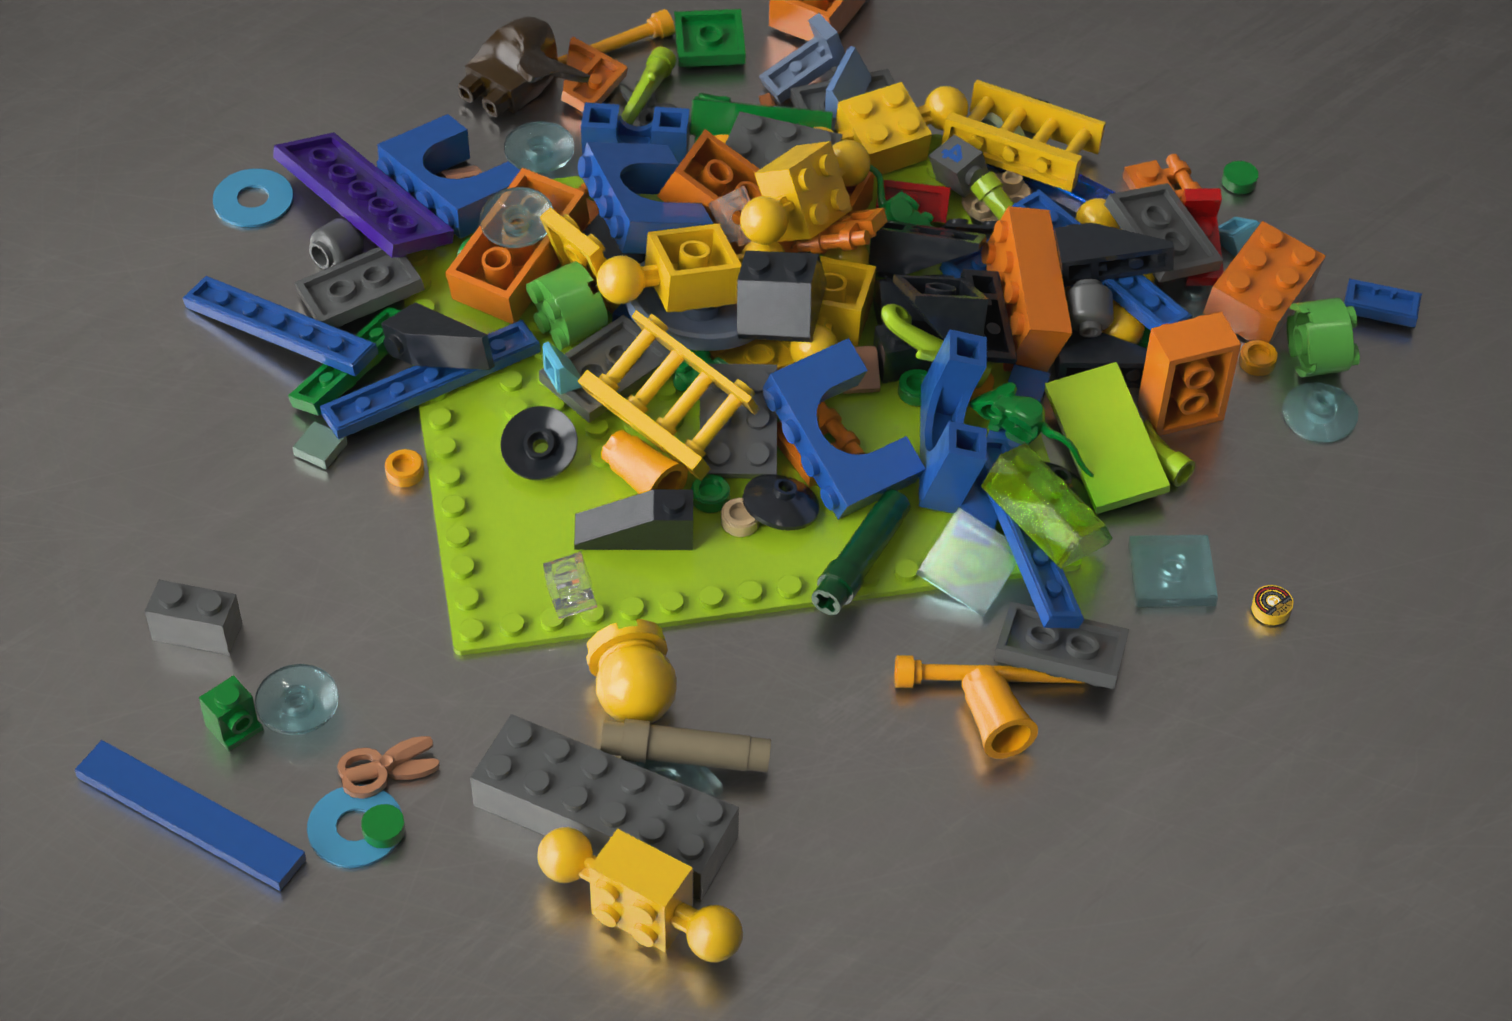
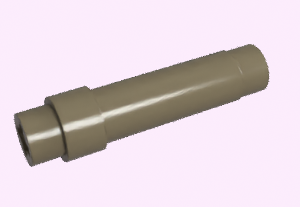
M625 718V722L603 721L600 750L610 755L621 756L620 759L632 762L646 763V760L740 771L768 772L771 739L652 725L650 721Z

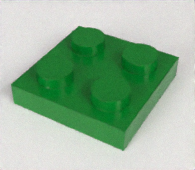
M741 9L674 11L678 67L746 64Z

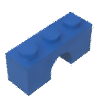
M585 102L581 122L582 156H584L587 142L668 145L678 163H681L689 150L690 109L655 107L651 123L645 126H633L621 118L620 104Z

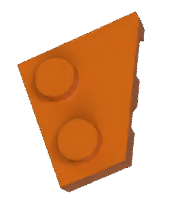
M572 37L569 43L566 65L590 75V78L585 83L564 79L561 100L582 112L585 102L603 103L627 76L628 66Z

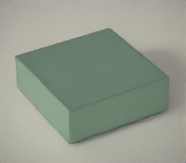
M314 421L293 446L294 456L327 469L347 445V437L338 440L331 428Z

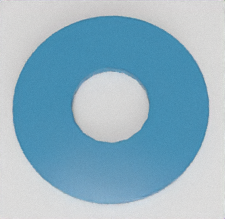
M246 169L233 173L218 184L213 194V206L218 216L227 223L239 227H260L273 223L288 212L293 202V190L289 181L279 173L267 169ZM250 188L263 189L269 195L268 200L263 205L254 208L242 206L237 199L241 192Z
M343 787L331 791L319 800L310 813L307 823V834L311 847L320 858L338 867L360 868L375 864L388 856L398 843L389 848H376L369 845L365 839L358 841L346 840L337 832L338 821L349 812H366L371 807L379 804L393 805L401 811L400 806L384 790L372 797L363 799L349 796L344 792Z

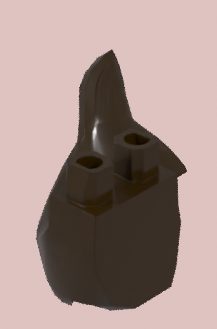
M527 16L515 19L504 25L482 45L478 53L465 65L466 76L458 84V91L461 99L469 103L474 102L480 95L483 96V108L488 114L497 118L506 110L513 114L518 112L527 103L537 98L552 81L553 77L585 83L589 81L590 75L559 62L555 36L549 23L536 17Z

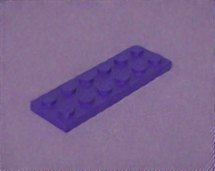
M333 132L274 145V159L390 257H404L410 253L433 250L438 246L453 243L454 230L336 133Z

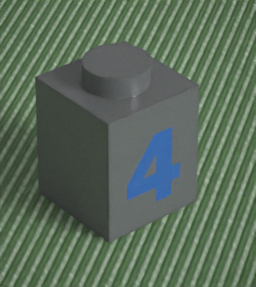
M953 135L929 155L936 180L946 187H951L952 191L963 198L972 192L970 188L978 179L989 173L983 152L956 135Z

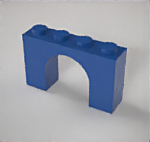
M449 114L377 144L379 157L377 168L450 226L459 239L475 233L520 172L517 167L508 161L468 178L449 179L435 175L470 159L468 129Z
M587 142L584 156L579 158V177L585 182L590 197L594 199L600 216L604 218L610 229L611 237L615 239L622 253L646 254L647 234L651 231L714 224L702 203L659 202L637 195L659 194L679 166L668 145Z
M950 329L921 384L920 459L926 469L919 477V507L956 514L987 461V429L963 424L972 393L987 367V337Z
M849 338L771 373L762 388L766 405L778 415L782 422L785 438L789 443L796 446L801 455V463L808 476L814 477L820 488V495L827 509L833 510L838 520L878 501L887 490L899 491L916 483L926 469L907 436L871 453L860 455L849 454L835 448L823 436L817 421L818 405L858 386L868 371Z

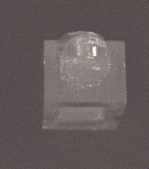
M745 186L708 204L729 243L736 241L739 247L751 242L743 233L741 225H737L732 221V214L735 211L742 212L744 206L750 201Z
M582 552L543 563L546 585L559 619L597 607L591 577Z

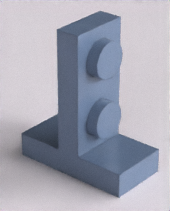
M817 13L808 20L814 38L759 75L762 84L780 104L790 98L791 88L808 85L830 69L835 73L845 55L838 32L820 13Z

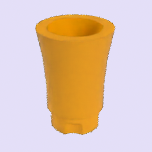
M619 430L612 434L601 451V458L610 465L611 470L625 480L638 494L653 489H683L686 484L688 470L685 465L663 455L638 436L630 435L624 430Z
M992 665L978 666L973 672L965 675L962 680L965 700L976 721L985 753L991 758L1004 759L1026 750L1035 741L1038 735V726L1023 709L1006 679Z

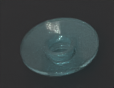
M544 121L529 122L518 126L508 134L504 142V153L507 160L520 170L525 168L535 173H547L563 167L570 161L574 153V140L571 134L560 125Z
M526 187L505 189L489 198L480 212L481 229L491 242L506 248L527 247L537 243L547 235L540 216L550 207L553 209V206L549 199L537 190Z
M1306 383L1295 387L1286 395L1282 406L1283 417L1287 425L1298 435L1317 442H1334L1347 437L1355 429L1358 421V409L1353 399L1343 390L1325 383Z
M307 664L288 665L275 670L261 682L255 695V707L260 720L271 730L286 735L306 734L319 729L332 718L339 702L338 688L334 679L321 668ZM303 705L302 707L294 708L295 706Z

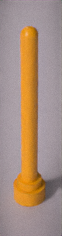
M663 9L652 13L651 18L647 19V23L593 43L590 46L606 54L650 36L663 39L674 35L675 25L670 13ZM568 53L559 56L558 61L567 64Z
M896 655L894 669L895 687L913 688V684H921L922 680L962 681L966 674L973 672L978 666L983 665L922 664L921 660H914L913 655ZM992 665L1007 682L1085 683L1064 677H1053L1047 673L1022 667Z

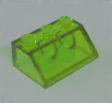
M1026 443L1000 454L981 485L1060 569L1110 544L1113 539L1107 526L1094 514L1093 510Z

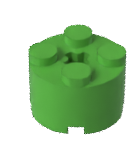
M576 261L526 284L527 293L532 302L535 303L538 311L533 314L534 321L541 333H550L553 342L559 350L592 336L608 325V314L600 292L593 294L587 284L593 281L592 277Z
M1338 297L1291 304L1289 309L1295 310L1294 315L1287 316V342L1290 357H1298L1301 366L1295 367L1300 377L1346 372L1351 366L1359 364L1360 352L1353 338V329L1357 326V315L1353 306L1346 307L1344 302Z

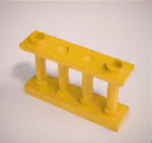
M976 80L969 110L971 113L968 117L950 112L945 119L941 145L953 135H956L982 151L987 164L1072 192L1077 184L1082 156L1079 154L1082 150L1099 154L1106 122ZM988 113H994L1002 119L1003 124L998 128L983 123L982 120ZM1020 126L1022 130L1034 133L1035 136L1030 139L1014 132ZM1049 139H1052L1067 144L1068 146L1065 150L1048 145L1046 143Z
M636 310L632 318L642 329L637 338L606 375L602 373L599 377H596L589 370H586L577 382L591 397L673 460L685 465L691 474L702 481L711 470L703 459L706 455L704 452L705 448L741 405L756 415L760 408L752 398L755 392L739 379L734 383L667 334L666 332L669 328L653 314L646 318ZM656 340L671 352L635 396L630 395L626 400L617 393L620 388L618 384L652 342ZM683 361L700 374L664 418L658 417L654 421L645 414L648 411L646 407ZM713 383L729 396L693 440L688 439L685 443H682L674 436L677 432L675 427Z

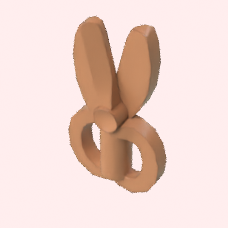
M420 736L407 739L391 747L383 756L377 750L371 748H357L348 751L340 758L337 765L338 773L342 778L344 792L351 797L363 799L380 793L387 786L388 778L412 780L435 773L440 767L438 759L410 760L433 747L432 738L430 736ZM360 760L372 761L369 763L348 768L352 763ZM377 777H378V779H377L375 782H373V783H371V784H369V785H364V786L354 785V784H356V783L363 782V781H367V780L374 779V778H377Z

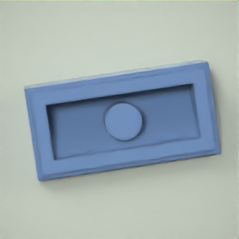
M853 46L847 49L826 89L825 111H832L833 118H836L839 101L864 94L871 82V74L857 49Z

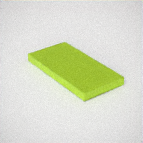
M1117 362L1045 383L1046 395L1063 435L1074 443L1084 464L1094 474L1093 477L1087 475L1080 468L1070 451L1096 514L1170 492L1169 481Z

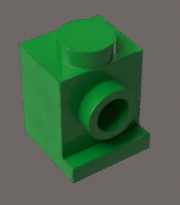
M234 675L199 697L205 726L229 752L264 730L263 725L257 718L253 696Z

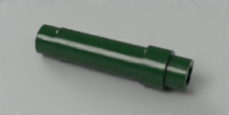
M896 490L885 491L838 557L832 560L817 580V588L811 597L813 604L818 610L827 615H836L844 605L851 603L863 586L864 577L910 511V502L904 494Z

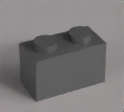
M160 579L145 609L152 640L226 655L230 654L243 624L236 594Z

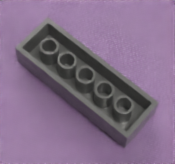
M513 714L510 715L470 777L474 806L543 835L560 827L575 828L589 839L593 855L596 857L615 831L619 829L693 867V898L702 901L739 835V807Z

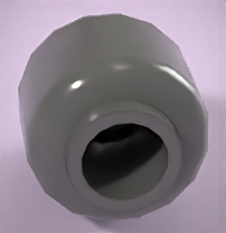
M336 218L312 233L309 246L310 256L318 267L327 269L363 254V233L349 221Z
M1083 279L1076 282L1066 292L1065 295L1073 331L1079 332L1082 337L1091 338L1099 336L1102 331L1112 325L1114 322L1112 291L1103 285L1101 281Z

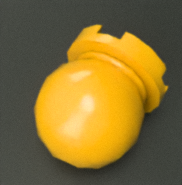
M636 619L638 626H628L618 629L617 623L610 624L598 631L587 642L588 654L586 659L590 673L596 677L598 701L604 711L618 722H625V718L650 721V723L661 719L673 704L677 689L675 669L666 657L668 648L662 628L654 622L643 619Z

